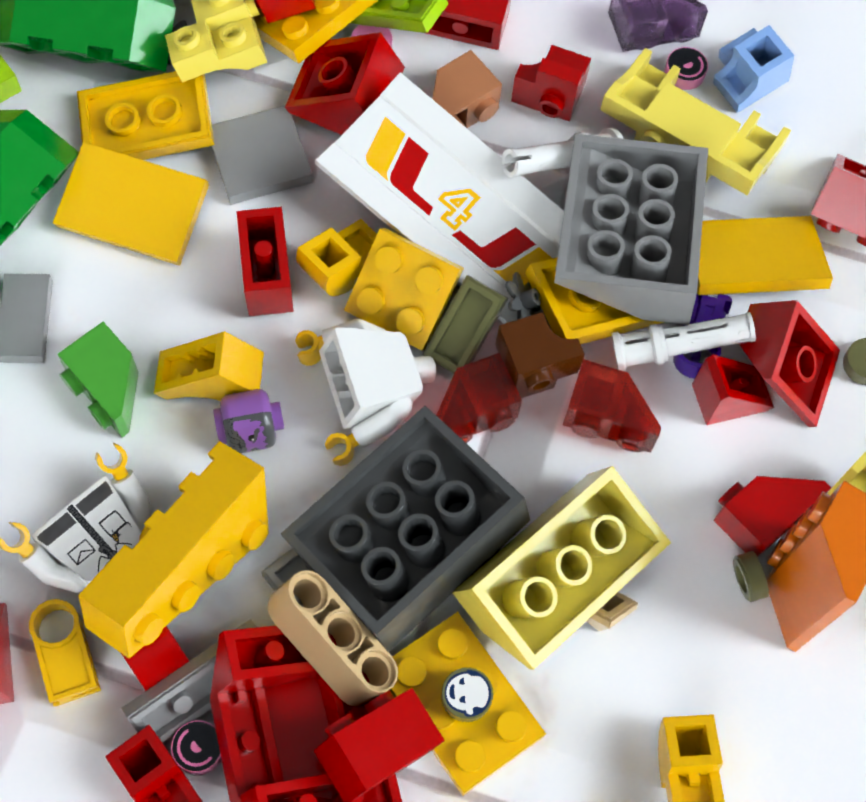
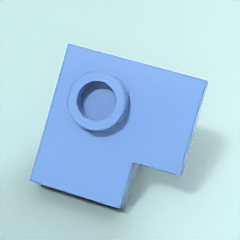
M770 25L760 31H756L753 28L719 49L718 58L725 67L714 75L713 84L738 113L789 81L794 54Z

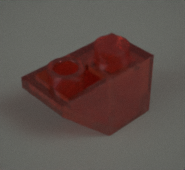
M500 353L456 368L436 414L465 443H468L473 438L472 435L489 429L490 432L504 430L511 426L515 419L518 418L522 399Z
M583 359L563 426L570 427L574 433L582 437L597 438L599 436L614 441L620 448L630 452L646 451L651 453L660 435L661 426L629 373Z

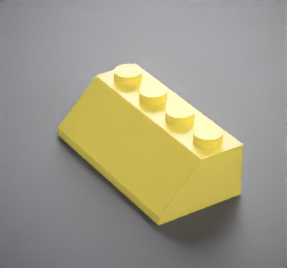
M610 466L587 474L458 586L452 594L484 634L527 668L534 670L670 545L671 542L615 468Z

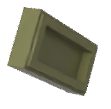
M466 275L422 355L431 356L438 365L460 378L465 377L509 298L472 276Z

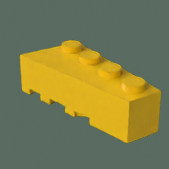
M221 441L209 451L208 456L213 461L199 476L191 471L178 485L179 490L183 494L164 514L157 509L145 521V527L140 534L139 542L132 549L124 545L78 595L85 628L129 659L144 645L153 643L159 637L163 628L181 612L190 610L202 593L216 581L224 579L231 572L233 566L250 550L259 548L269 534L264 467Z

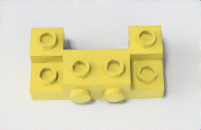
M191 0L197 23L184 26L177 31L165 35L171 63L182 83L216 70H250L267 63L254 18L261 15L254 0Z
M644 48L623 76L614 81L605 93L600 110L635 130L634 140L708 148L706 183L711 176H714L748 196L761 175L765 174L785 145L791 130L783 127L777 136L757 125L761 114L755 110L739 130L741 123L674 86L681 68L673 65L666 74L649 64L652 51Z

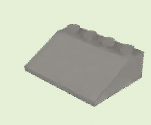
M575 134L554 283L642 320L689 325L698 286L708 148Z

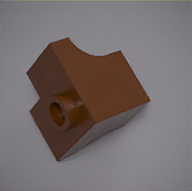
M543 312L499 325L495 346L503 364L506 388L512 401L553 389L557 379L579 372L585 356L579 339H566L556 335L548 326Z

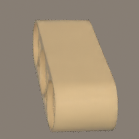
M310 570L300 571L272 593L267 606L272 621L347 705L354 707L364 706L394 687L398 677V669L393 657L318 573ZM294 595L300 598L304 607L296 601ZM328 633L334 637L337 646L330 640ZM362 671L369 678L370 684L363 677Z

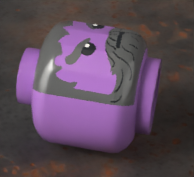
M262 389L225 395L221 399L220 408L213 409L218 440L239 453L272 447L276 442L275 431L284 429L280 402L270 403L268 394Z

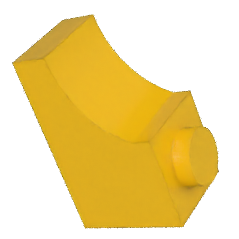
M225 331L160 351L154 394L166 400L182 397H199L221 401L228 394L260 389L264 352Z

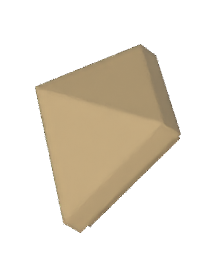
M617 592L587 622L597 631L610 629L635 611L638 602Z

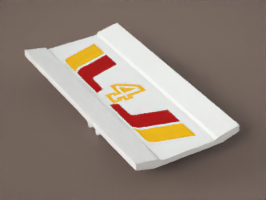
M401 72L339 139L315 160L314 164L398 235L464 267L457 285L461 286L466 275H469L508 297V301L497 318L503 324L518 320L517 311H510L508 309V303L513 298L507 292L506 282L512 281L513 274L519 272L525 285L529 282L525 272L531 263L558 257L564 210L523 175L512 178L508 177L503 170L512 167L510 164L502 166V158ZM540 306V311L534 312V314H538V313L543 312L541 306Z

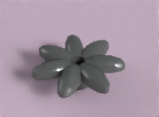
M515 272L513 280L507 281L505 284L507 292L513 298L508 303V309L510 311H517V319H522L535 315L534 312L540 311L541 296L537 289L531 287L529 282L524 285L519 272Z

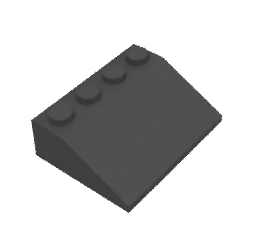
M425 405L281 533V536L313 572L318 573L326 580L389 652L448 598L458 586L530 521L525 497Z

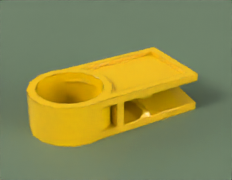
M60 599L47 600L38 605L31 614L29 632L33 639L49 702L53 703L54 707L100 692L101 688L84 631L83 620L78 611L70 603ZM58 610L68 611L72 614L74 626L71 633L65 639L55 643L45 642L41 639L39 628L42 620L48 614Z

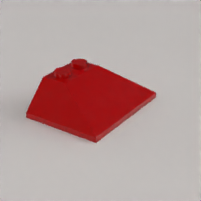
M276 625L222 631L218 639L210 704L230 802H344L313 750L329 738L324 729L349 713H352L355 720H358L368 714L364 706L354 707L342 701ZM328 633L330 640L337 646L334 637ZM362 671L363 677L370 684L369 678ZM396 774L352 802H402Z

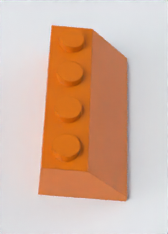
M843 481L831 495L824 491L819 495L812 508H807L797 525L793 524L785 538L778 541L766 562L773 567L767 578L769 595L786 647L794 652L798 651L857 602L866 585V493L846 481Z

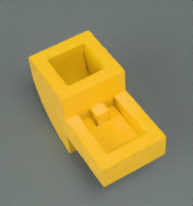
M362 219L357 220L338 233L331 227L299 246L296 253V262L328 295L339 296L353 289L355 279L361 272L377 233Z
M714 714L663 717L659 728L658 760L661 788H666L668 802H725L719 773L723 761Z

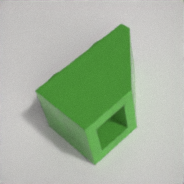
M103 321L57 354L65 369L59 375L76 397L84 393L92 402L87 408L104 430L112 426L123 438L130 432L139 372L132 353Z

